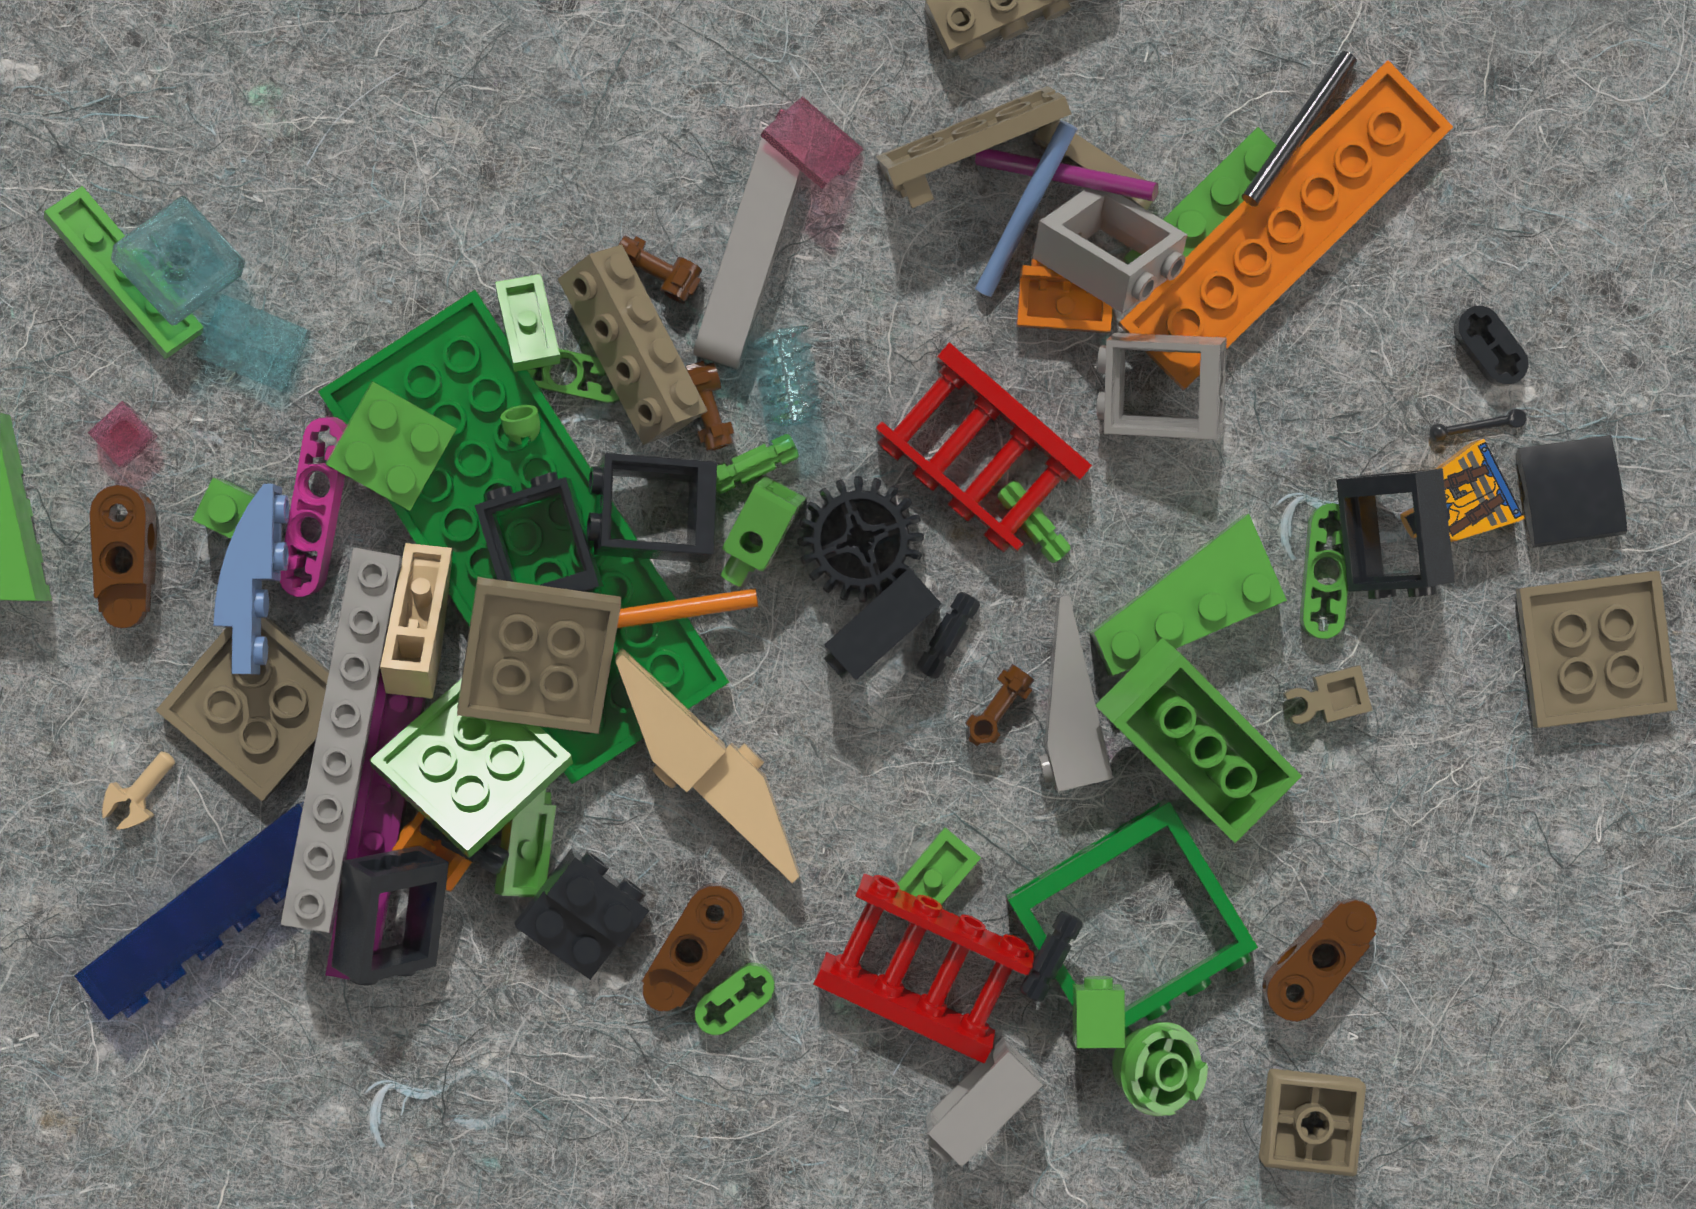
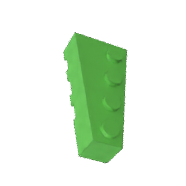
M0 413V600L52 601L50 588L45 583L41 565L44 562L40 544L36 543L31 521L33 513L30 499L26 498L22 481L23 469L11 416Z
M1245 514L1228 525L1218 535L1198 548L1188 558L1168 571L1154 584L1089 633L1107 674L1114 676L1134 667L1162 638L1176 649L1285 602L1287 599L1250 514Z

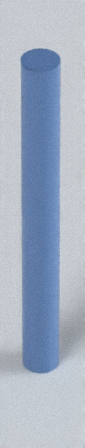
M1060 120L975 287L980 293L992 297L1077 131L1075 126Z

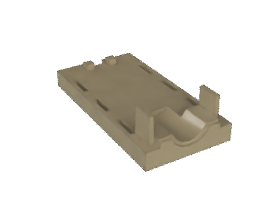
M1046 86L876 156V159L886 181L892 185L894 190L900 191L902 198L907 196L911 208H915L934 200L925 174L1044 125L1057 123L1060 121L1059 119L1072 113L1066 97L1059 92L1056 93L1051 87Z

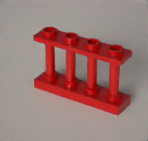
M949 342L937 356V362L942 366L938 371L940 374L938 380L894 430L882 421L878 424L875 430L881 438L877 444L896 461L905 456L917 467L912 474L932 492L938 486L941 487L952 497L948 506L964 520L969 522L973 517L978 519L988 528L983 536L1000 551L1005 553L1010 547L1017 553L1024 543L1014 534L1061 480L1066 482L1071 477L1078 482L1093 465ZM965 385L978 397L973 402L976 407L929 461L926 460L908 444L909 440L954 389L960 390ZM998 416L1002 417L1013 427L1009 432L1011 438L963 492L943 474L944 471L990 419L995 421ZM1035 446L1049 458L1044 463L1047 468L999 523L979 503L1025 450L1030 452Z
M863 874L855 896L867 903L843 953L835 956L826 952L813 985L985 1064L993 1048L995 1029L990 1028L987 1021L1012 970L1027 976L1029 975L1033 966L1034 951L1030 950L1029 946L1016 936L1005 934L1002 937L987 930L986 926L975 917L965 914L959 917L944 910L937 900L929 896L917 895L916 897L901 890L895 881L886 876L874 875L873 877ZM885 910L909 921V924L885 974L878 976L861 968L859 961ZM928 930L952 941V944L928 993L919 995L904 988L901 982ZM969 950H972L995 961V964L971 1012L962 1015L947 1008L944 1001Z

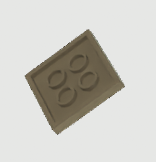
M1660 570L1516 588L1534 728L1678 710Z
M477 577L457 715L599 734L621 608V597Z
M267 617L261 618V636L267 637L268 659L266 665H260V675L232 674V627H226L156 709L160 715L262 802L270 797L315 744L329 670Z

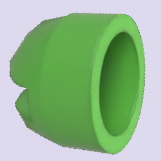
M521 405L512 407L504 411L500 416L506 437L516 444H522L521 438L527 436L532 442L540 432V418L538 409L535 406Z

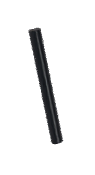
M1342 51L1242 194V199L1247 204L1253 207L1258 206L1357 63V59L1353 54L1347 51Z

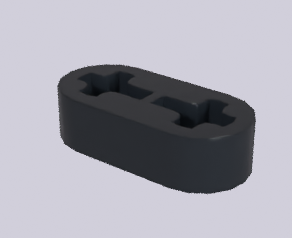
M1483 305L1473 306L1458 315L1453 326L1454 335L1464 351L1491 384L1509 386L1520 381L1526 375L1529 364L1524 349L1492 309ZM1470 316L1475 321L1481 318L1486 321L1487 325L1483 328V333L1490 341L1488 345L1480 335L1473 337L1468 335L1466 330L1471 326L1468 320ZM1495 348L1503 358L1509 355L1514 357L1515 362L1511 365V370L1514 373L1512 376L1508 372L1502 374L1496 372L1495 367L1499 364V360L1491 349Z

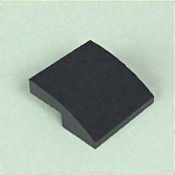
M1611 435L1518 448L1515 457L1526 497L1523 503V510L1533 548L1626 535L1627 520L1624 496Z

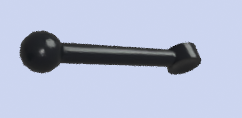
M1514 409L1502 417L1446 427L1443 424L1437 423L1430 428L1429 435L1434 441L1441 442L1449 435L1504 425L1519 428L1525 424L1526 414L1520 409Z

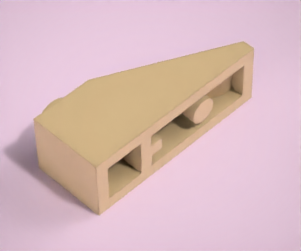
M405 543L380 665L385 691L388 694L433 698L442 652L453 557L452 548Z
M621 648L616 654V664L651 759L657 764L652 770L670 788L673 789L678 784L688 792L726 752L725 744L631 655Z
M731 743L726 748V752L692 787L793 884L799 877L800 871L767 777L759 769L764 764V761L745 743L740 748Z

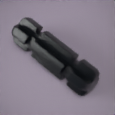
M965 592L957 594L950 606L953 610L950 614L946 613L928 644L931 648L928 653L924 651L917 663V669L932 679H937L946 666L944 660L947 656L951 657L969 626L966 622L969 618L973 619L980 607V602Z
M424 818L419 831L422 835L433 841L441 840L442 846L473 863L479 861V866L492 874L500 873L508 861L509 853L507 850L496 844L488 845V842L468 858L427 818Z
M1061 911L1052 925L1053 929H1055L1053 934L1048 933L1033 962V972L1028 976L1026 975L1020 986V991L1028 998L1037 1002H1042L1051 987L1048 984L1050 979L1055 980L1072 947L1069 944L1071 939L1076 940L1083 926V922L1076 916L1065 911Z

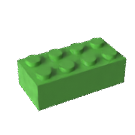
M1163 638L1095 705L1234 843L1302 777L1207 679Z

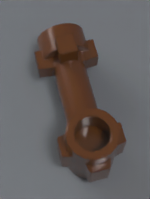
M626 235L622 238L619 245H623L633 267H637L663 281L664 283L660 291L665 296L682 304L686 302L688 296L693 297L701 283L699 276L702 273V269L698 265L682 257H678L674 265H671L644 251L646 246L645 240L637 236L632 239Z
M704 361L685 366L708 410L701 415L704 429L697 432L700 444L704 443L707 452L732 445L731 435L734 434L732 423H722L713 395V391L721 389L719 374L714 362L704 364Z
M1011 664L1007 671L1003 669L997 677V680L1003 685L983 713L977 716L971 714L965 722L968 726V741L975 746L989 742L994 744L1000 736L997 724L1017 696L1026 699L1032 691L1030 686L1035 680L1013 664Z

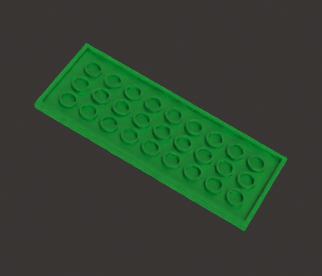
M476 290L468 293L318 391L333 416L343 420L346 425L349 423L373 381L456 428L455 433L411 510L409 511L389 499L388 501L416 544L452 548L453 557L448 594L469 626L477 577L497 580L475 508L476 504L486 502L484 493L506 486H512L515 493L531 488L530 479L543 474L557 472L559 479L564 477L571 479L586 530L588 515L590 512L595 513L596 495L589 494L591 466L529 371L514 372L506 335ZM516 406H535L538 409L540 418V432L532 442L528 436L521 438L522 444L512 442L504 433L500 418L501 414ZM561 495L496 514L518 583L540 585L584 571ZM612 500L610 539L639 541ZM590 541L594 552V541ZM594 555L604 587L588 592L621 597L620 609L677 600L651 559ZM689 618L617 628L599 734L539 726L572 755L573 764L564 771L571 784L582 779L644 738L616 664V654L621 648L631 655L687 709H690L730 683Z

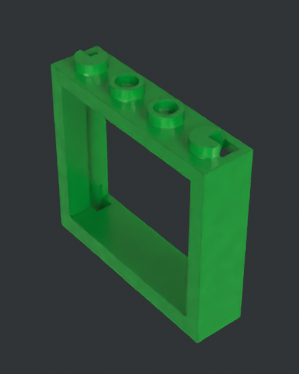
M1163 799L1006 895L1034 944L1040 950L1047 936L1030 910L1032 907L1167 826L1234 936L1235 941L1126 1006L1125 1037L1132 1031L1129 1027L1143 1017H1146L1147 1021L1160 1017L1171 1009L1172 1006L1169 1001L1184 992L1188 997L1201 992L1212 983L1209 978L1210 976L1226 968L1227 972H1232L1242 967L1252 959L1249 953L1258 948L1176 811L1166 799ZM1062 964L1056 980L1073 1006V984L1075 982L1065 965Z

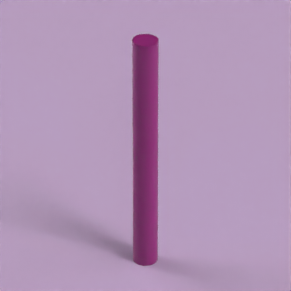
M986 149L976 153L975 163L977 166L1032 177L1041 159ZM1062 163L1059 164L1051 180L1153 202L1158 194V183Z

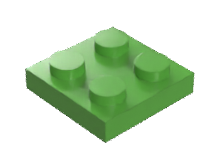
M372 381L326 461V465L410 511L455 433L456 428Z

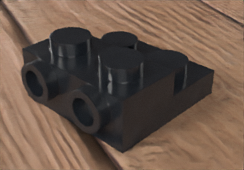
M570 849L514 924L518 930L591 980L615 947L619 946L621 948L650 910L643 900L646 893L626 878L619 883L606 874L609 867L594 854L587 851L584 856H581L573 849Z

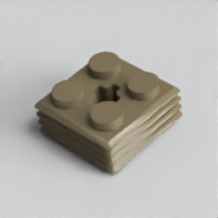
M1270 1069L1267 1076L1259 1151L1260 1161L1265 1167L1355 1176L1358 1168L1366 1085L1359 1078ZM1315 1111L1316 1115L1323 1122L1322 1125H1314L1313 1132L1308 1133L1307 1128L1301 1122L1303 1118L1309 1117L1310 1112Z

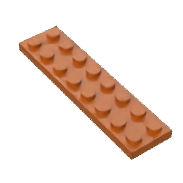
M1387 60L1296 149L1257 207H1253L1243 201L1185 258L1184 266L1176 278L1166 280L1155 288L1151 295L1133 308L1118 325L1126 333L1223 337L1227 338V349L1428 153L1453 126ZM1145 351L1182 390H1185L1200 375L1201 353Z

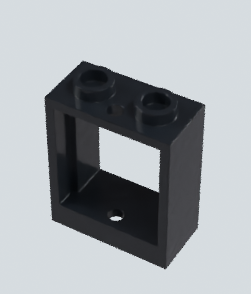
M604 453L597 466H591L589 474V494L596 495L595 513L590 512L587 520V541H594L593 555L705 563L714 555L717 462ZM613 476L689 482L687 544L610 539Z
M1443 468L1361 475L1336 480L1348 592L1367 591L1368 599H1381L1397 596L1396 589H1407L1408 597H1421L1437 594L1436 586L1455 582ZM1412 492L1420 572L1384 574L1375 495Z
M557 472L543 474L529 480L531 488L515 493L512 486L498 488L484 493L486 502L475 505L497 580L517 582L496 514L561 495L584 571L540 584V586L583 592L604 587L591 543L587 541L586 526L570 478L564 477L559 479Z
M909 568L824 644L830 651L824 659L842 679L850 673L857 680L942 603Z
M422 846L343 860L331 966L349 977L351 982L364 986L374 985L378 980L393 976H412L416 971L436 967L449 862ZM409 888L403 944L373 950L380 893Z

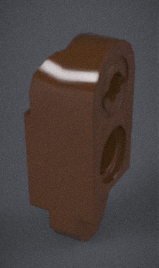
M114 485L106 487L97 493L90 507L94 598L98 599L99 612H102L107 623L117 628H132L139 625L151 609V585L155 584L157 514L154 503L145 493L132 487ZM117 504H122L128 512L122 522L117 521ZM123 548H127L133 556L132 567L126 573L120 572L115 562L117 554Z
M709 883L701 886L690 899L641 981L644 983L643 997L652 1009L670 1011L677 1006L681 1007L738 931L744 917V904L740 896L731 887L718 883ZM711 905L721 906L724 911V917L719 921L710 920L707 916V908ZM684 939L696 940L703 949V956L695 962L683 960L678 953V943Z
M1351 898L1342 902L1338 900L1319 920L1316 919L1268 968L1263 977L1262 992L1266 1003L1276 1015L1288 1021L1298 1022L1310 1018L1320 1009L1369 949V942L1377 934L1374 932L1377 918L1375 911L1370 905L1360 899ZM1321 944H1331L1334 951L1331 962L1323 967L1315 966L1312 960L1315 948ZM1292 984H1299L1302 991L1293 1002L1288 1000L1286 996L1287 987Z

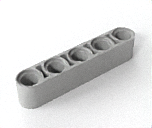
M764 137L762 138L697 336L693 352L694 356L739 369L800 183L808 151Z

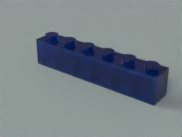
M304 801L288 810L74 975L108 1021L122 1013L127 1019L135 1015L151 1002L146 996L159 984L164 991L174 985L187 974L183 966L197 956L203 962L225 945L220 939L233 927L238 933L242 932L261 917L257 909L264 903L272 899L277 905L286 898Z

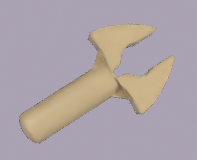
M160 752L131 787L122 788L117 782L110 783L103 801V818L109 817L120 802L131 800L129 805L130 813L116 828L117 830L130 828L151 819L154 814L146 809V797L175 764L174 758L167 752Z

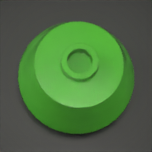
M1159 1022L1132 1031L1125 1037V1048H1116L1114 1052L1112 1069L1116 1083L1129 1102L1138 1111L1146 1115H1174L1190 1099L1196 1101L1205 1087L1208 1074L1207 1063L1201 1060L1200 1051L1196 1043L1198 1042L1197 1039L1180 1025L1170 1022Z

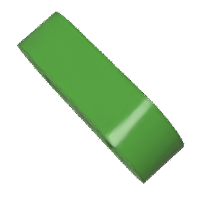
M748 963L705 993L698 1001L695 1009V1020L698 1026L705 1033L721 1035L731 1030L766 1004L772 997L775 989V978L771 970L760 963ZM750 973L754 978L762 975L766 981L762 985L763 995L758 996L755 992H750L742 999L737 996L736 993L743 989L746 984L744 978L746 974ZM729 998L733 1001L734 1004L724 1014L726 1022L720 1024L716 1019L710 1022L705 1019L709 1011L706 1005L708 1002L712 1001L716 1006H719Z

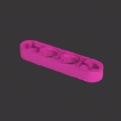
M324 417L313 420L306 427L303 434L284 541L288 545V568L286 571H281L280 581L282 588L288 594L295 597H305L319 592L324 586L328 575L345 475L326 465V463H313V458L323 457L325 452V442L318 440L319 432L327 431L330 427V435L337 437L338 442L345 430L346 423L336 417ZM335 445L327 447L324 460H328ZM315 471L323 472L330 481L329 492L324 497H317L310 491L309 478ZM306 517L317 519L322 527L321 537L316 543L306 541L301 534V524ZM297 549L317 551V556L308 557L305 564V572L312 575V581L303 583L301 586V578L294 576V570L304 566L306 554H297Z

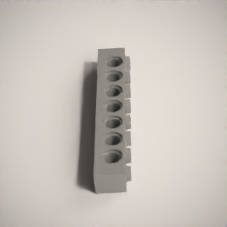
M353 547L280 925L327 933L332 931L341 883L342 865L346 857L381 672L380 665L401 568V557L398 555Z

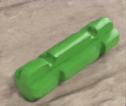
M784 434L771 440L773 445L769 447L763 444L731 459L733 462L731 465L726 466L725 462L718 465L716 491L719 494H723L736 488L735 483L740 480L742 484H745L777 469L775 464L779 462L785 465L796 460L799 454L792 437L789 434Z
M1012 481L999 491L997 497L1008 510L1013 508L1026 491L1019 482ZM1039 507L1021 526L1035 545L1039 542L1043 547L1040 551L1051 563L1059 561L1071 549L1070 544L1061 533L1057 536L1053 531L1056 527Z

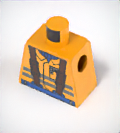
M1484 438L1467 444L1435 468H1443L1451 542L1525 519ZM1411 508L1401 513L1400 517L1406 531L1414 539L1417 536L1414 508Z

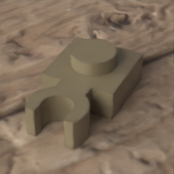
M1361 665L1312 677L1315 686L1314 691L1309 692L1302 688H1291L1283 693L1284 699L1300 697L1305 703V709L1301 714L1289 717L1290 722L1295 724H1303L1310 721L1317 711L1322 712L1324 722L1326 723L1373 711Z

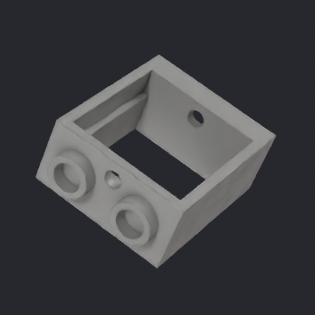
M1087 188L1039 221L1033 258L1123 313L1136 302L1145 301L1153 290L1166 280H1173L1178 276L1185 263L1183 251L1187 234L1122 195ZM1102 230L1142 255L1127 265L1086 239Z
M1113 333L1106 340V345L1100 346L1098 353V372L1105 374V392H1099L1097 419L1104 420V434L1217 440L1224 427L1227 338ZM1125 350L1201 353L1199 418L1124 414Z
M1003 1038L991 1050L985 1064L979 1062L926 1115V1135L930 1139L927 1142L930 1148L944 1162L948 1163L953 1158L963 1167L1043 1086L1037 1069L1009 1041Z

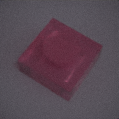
M121 401L88 432L112 460L122 468H125L158 437L135 410L124 401Z

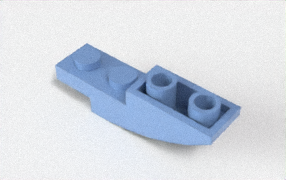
M263 484L247 506L228 545L219 575L213 626L232 627V674L260 675V665H266L268 659L267 637L261 636V618L268 616L269 595L267 589H262V581H281V571L287 570L289 560L288 545L286 542H281L282 523H288L289 499L287 495H282V487L275 484Z

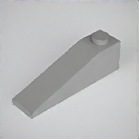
M1069 595L1057 597L1044 740L1046 755L1039 756L1045 784L1053 782L1055 790L1060 792L1113 779Z

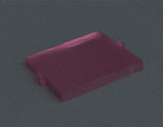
M803 96L786 111L780 109L775 116V120L760 135L822 190L838 175L845 176L850 169L849 165L864 150Z

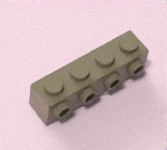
M925 0L924 10L947 59L949 60L959 55L961 60H966L986 49L985 42L1001 35L1005 41L1022 34L1029 29L1027 23L1044 15L1045 20L1048 21L1063 15L1071 9L1069 3L1075 0Z
M622 244L587 255L558 278L643 445L678 432L708 411Z

